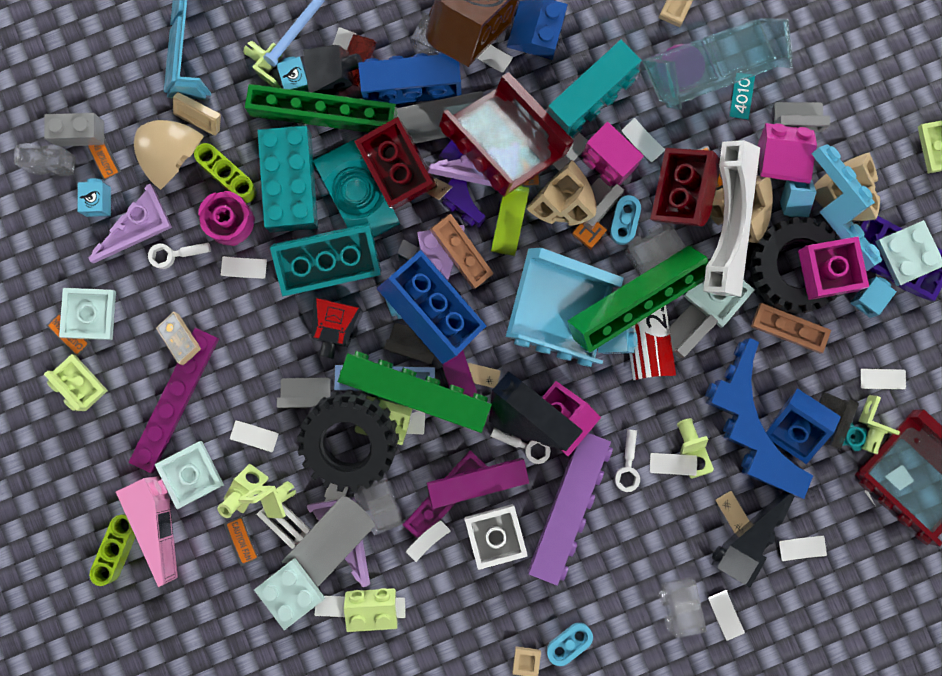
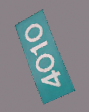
M736 73L729 117L749 120L755 75Z

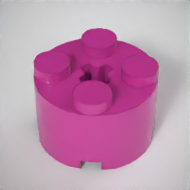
M233 192L212 193L203 200L199 207L198 215L202 230L220 244L236 246L248 238L253 230L255 217L251 208L240 196ZM225 216L230 217L228 221L223 220Z

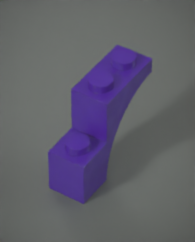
M451 140L439 155L440 161L445 159L453 161L460 159L464 154L458 150L456 144ZM452 178L448 183L452 188L441 198L443 200L441 202L442 205L451 212L454 210L462 215L461 219L469 226L475 225L480 228L485 221V215L472 201L467 188V181Z

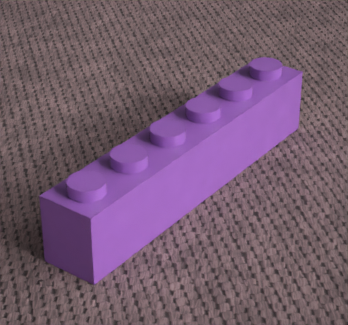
M588 433L572 452L528 568L529 575L557 586L559 580L564 581L568 571V566L565 565L568 556L573 557L577 547V542H574L577 532L582 533L586 523V519L583 518L586 508L591 509L595 499V495L592 494L595 485H600L604 475V471H601L603 462H608L612 454L613 448L609 447L611 441Z

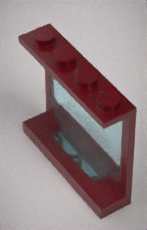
M509 72L501 76L497 89L456 114L452 115L448 109L443 111L439 124L443 134L456 144L458 150L468 157L476 170L481 172L490 181L491 186L499 191L503 197L567 155L574 142Z
M924 409L913 410L897 427L896 430L900 431L899 435L891 434L880 446L878 454H873L855 473V476L861 480L859 484L870 493L873 491L879 497L878 502L888 510L892 509L898 515L896 518L901 524L907 528L911 527L917 532L915 536L925 545L931 544L940 547L942 541L938 536L942 533V425Z

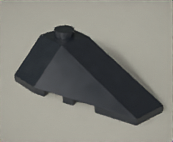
M509 371L492 389L489 422L505 435L518 436L526 441L532 440L548 447L567 451L583 432L581 428Z
M782 492L724 542L722 547H717L712 555L714 561L711 565L750 588L767 557L763 555L764 550L769 545H772L776 539L775 531L773 530L775 526L778 527L783 523L795 496L791 493Z

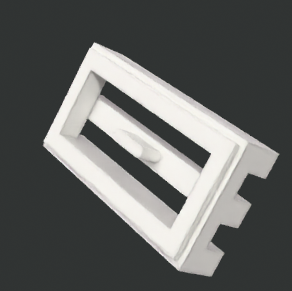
M281 503L285 514L303 531L299 534L284 518H275L296 538L293 541L271 518L266 516L264 508L260 510L257 515L292 549L311 530L284 503Z

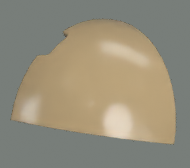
M168 120L151 121L137 129L134 137V150L139 165L146 176L161 190L177 174L184 161L193 154L204 136L195 129L178 122Z
M868 152L844 162L845 166H849L854 170L857 175V181L871 191L872 199L875 202L853 219L856 221L877 219L879 213L880 196L877 195L874 184L878 181V176L872 157ZM825 174L814 184L817 192L815 200L824 208L843 194L828 174Z
M571 160L541 189L529 204L527 210L547 223L553 224L557 221L568 223L571 226L584 223L595 217L596 200L585 175L576 163Z
M756 177L748 240L751 243H758L764 236L771 218L773 194L771 180L768 177ZM724 188L715 191L710 217L717 225L723 224Z

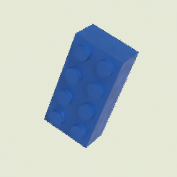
M439 52L438 55L429 56L426 53H419L409 58L392 56L389 60L369 58L364 60V62L358 63L361 93L364 100L404 104L441 100L462 95L459 62L442 52Z
M422 250L416 253L376 288L442 364L456 357L486 327L485 323Z

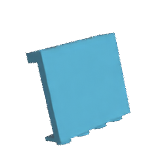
M544 248L528 249L506 337L514 339V344L527 348H529V345L536 346L535 351L550 354L551 351L556 352V357L568 361H571L572 358L578 359L577 364L592 367V363L602 364L603 360L595 358L597 349L589 353L573 340L567 320L611 294L613 287H622L624 278Z

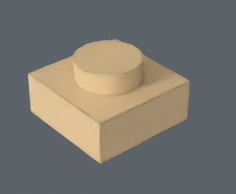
M515 646L513 675L538 676L541 650Z

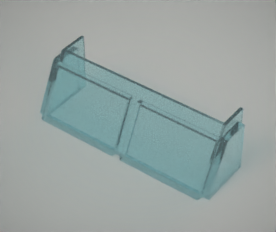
M772 18L752 20L704 37V39L696 40L645 58L643 64L660 102H665L667 108L681 110V103L776 67L793 68L788 19Z

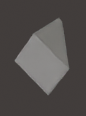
M403 239L397 254L409 260L416 254L418 247Z

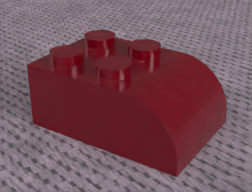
M399 117L354 141L389 208L396 210L437 187L431 173H428V167L413 139Z
M665 148L650 220L653 222L704 226L707 223L711 214L720 172V158L714 151Z

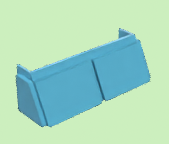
M173 0L170 22L172 27L169 32L164 92H167L168 98H173L179 92L191 99L206 100V95L211 96V92L200 78L180 77L187 0Z

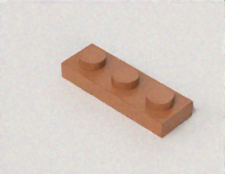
M448 214L429 229L472 289L477 288L494 274L451 214Z
M763 303L758 305L751 324L752 328L819 354L824 352L831 330Z

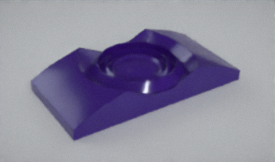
M877 216V219L862 221L860 224L866 240L877 248L878 246L875 241L902 230V228ZM938 248L940 255L942 257V250ZM880 253L882 261L868 271L881 275L895 283ZM942 267L898 287L933 302L942 288Z

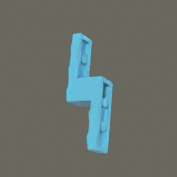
M826 144L815 150L812 155L843 194L822 209L820 213L841 239L859 236L865 269L868 271L881 262L882 258L878 248L866 240L862 228L854 224L852 220L875 203L872 199L873 195L867 187L862 186L857 181V175L854 170L849 166H845L841 161V155L837 149Z

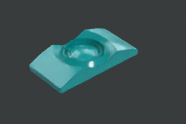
M356 139L313 160L347 228L370 223L373 237L375 238L400 225V222L394 210L389 208L354 142Z

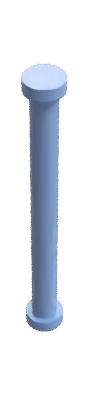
M325 0L311 1L270 53L267 52L263 56L268 64L273 67L277 65L278 58Z

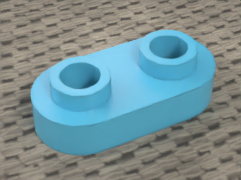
M624 196L616 204L610 228V237L616 244H628L635 236L641 204L634 196ZM629 206L632 212H624L623 207ZM618 230H625L626 236H619Z
M584 623L572 624L548 644L547 656L550 662L556 666L567 665L592 644V631ZM578 631L584 633L583 638L580 640L575 638V634ZM562 647L564 652L561 655H556L555 649Z

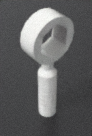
M209 242L182 247L176 251H173L165 244H156L149 250L148 259L154 267L166 269L174 263L177 256L187 257L211 252ZM164 249L168 252L166 262H156V252Z
M495 427L490 436L516 448L521 447L525 449L526 457L532 463L541 464L550 457V447L542 445L545 447L544 457L537 460L531 456V447L537 443L541 444L540 442L530 441L527 444L516 436L503 434Z
M627 429L624 455L626 460L625 467L618 469L614 476L616 487L625 492H632L640 483L638 472L631 468L635 455L637 430ZM629 471L634 476L633 485L624 487L619 482L621 473Z

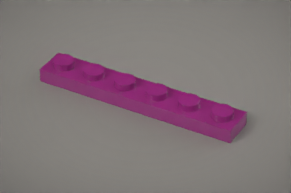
M194 328L192 335L201 350L186 364L181 365L177 363L128 462L149 473H154L156 469L155 464L159 463L219 341V338L198 328Z

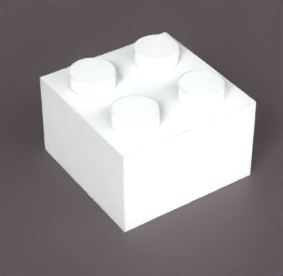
M513 504L465 517L478 570L528 556Z

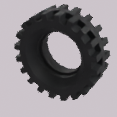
M793 217L787 221H780L766 230L759 242L755 243L754 248L748 254V256H751L750 262L747 264V270L751 272V277L748 278L749 284L754 283L757 289L754 293L756 296L761 295L765 299L764 304L772 305L776 309L795 315L822 308L838 297L834 295L808 300L806 287L797 288L790 286L781 278L777 268L779 253L789 244L802 243L813 245L835 241V237L838 234L834 230L829 232L825 229L827 225L825 222L822 221L817 224L810 217L804 220H800L799 217Z
M347 390L342 395H339L338 391L333 392L329 398L323 397L316 406H313L300 426L302 429L297 436V442H301V446L297 451L299 456L304 455L305 457L302 465L304 469L308 467L313 469L311 477L314 480L319 476L325 480L323 486L327 488L332 483L337 485V491L343 492L345 487H351L352 492H358L359 487L363 485L368 489L375 480L379 482L383 479L385 472L389 470L393 462L399 440V433L395 431L397 427L396 420H390L389 415L391 411L388 407L383 410L379 406V399L375 398L374 401L367 399L368 393L361 392L360 396L353 395V390ZM340 422L353 423L359 426L368 435L371 443L368 456L356 463L342 462L333 457L325 445V433L327 430Z

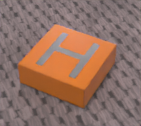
M598 222L591 231L583 225L584 223H581L572 233L574 237L590 250L607 231Z

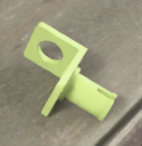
M248 42L247 44L252 47V50L245 45L243 52L246 56L256 61L253 69L269 85L281 88L277 81L268 75L273 66L268 64L263 58L267 52L270 53L276 44L272 43L265 51L255 42Z
M869 395L859 422L868 425L867 427L869 428L866 441L861 449L878 454L884 434L899 435L900 431L872 421L881 397Z
M691 418L678 422L677 427H679L684 440L680 454L696 455L705 461V467L702 470H697L696 476L689 475V477L693 479L712 473L714 468L705 448L708 442L707 436L698 437Z
M247 465L233 480L223 503L218 506L219 514L225 518H230L236 510L244 513L250 503H239L238 499L257 486H263L268 481V476L253 465ZM253 474L257 476L259 482L256 484L248 482L246 475Z
M288 481L278 488H275V486H257L240 497L238 501L239 503L253 504L261 500L268 518H284L286 515L281 503L296 494V490L289 492L295 487Z

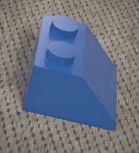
M555 0L520 1L507 48L553 60L568 4Z
M797 388L773 420L766 434L772 442L807 464L833 435L841 416Z

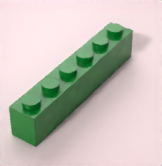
M248 84L245 109L251 117L367 133L393 120L398 114L396 104L253 84Z
M687 246L567 320L573 340L587 352L594 351L704 282L706 266L709 263L708 258L691 246Z
M355 351L354 355L347 353L337 382L482 433L492 405L487 403L488 397L477 393L470 397L463 394L465 390L463 388L450 384L448 389L439 386L441 381L426 376V379L422 380L416 377L417 372L403 368L400 372L392 369L393 364L379 359L377 364L369 361V355L358 351Z

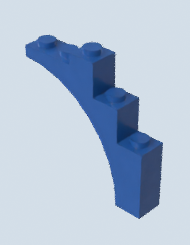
M751 338L745 339L743 342L738 343L734 351L736 356L734 364L728 366L724 378L727 380H717L709 385L705 395L708 397L706 404L733 415L732 419L728 418L724 425L723 431L726 432L724 439L751 450L750 453H746L742 460V474L785 493H791L796 498L804 499L813 475L797 467L786 458L767 436L755 408L751 381L753 360L759 342Z

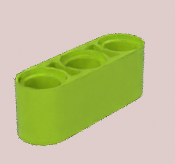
M203 143L196 147L194 151L196 161L215 181L227 191L240 196L246 203L255 199L257 192L250 178L222 153L208 143ZM206 154H213L211 160L202 161ZM226 169L231 170L228 177H220L222 171ZM248 185L249 190L246 193H238L241 186Z
M520 186L505 197H502L491 252L510 256L516 255L530 188Z
M126 514L117 515L111 520L90 569V580L97 586H104L118 579L136 538L130 523L128 531H124L121 527L123 519L128 521ZM113 543L119 546L118 555H115L111 550ZM103 567H106L109 571L108 579L102 576L101 570Z

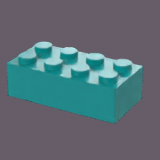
M622 39L619 40L548 106L547 113L569 136L575 138L583 130L582 126L587 120L592 122L601 113L600 109L605 104L609 106L617 99V93L622 88L627 90L636 81L635 77L640 72L638 68L642 60Z
M307 126L258 130L264 227L270 233L318 229L312 135Z
M370 223L276 243L270 247L282 297L381 275V267Z

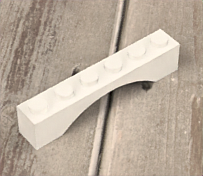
M745 140L722 142L719 168L724 188V220L717 248L706 266L703 288L704 292L720 296L741 297L760 153V147Z

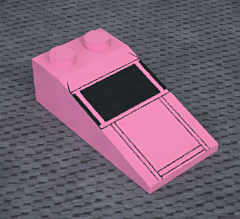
M160 476L143 478L116 491L158 587L178 578L170 498Z

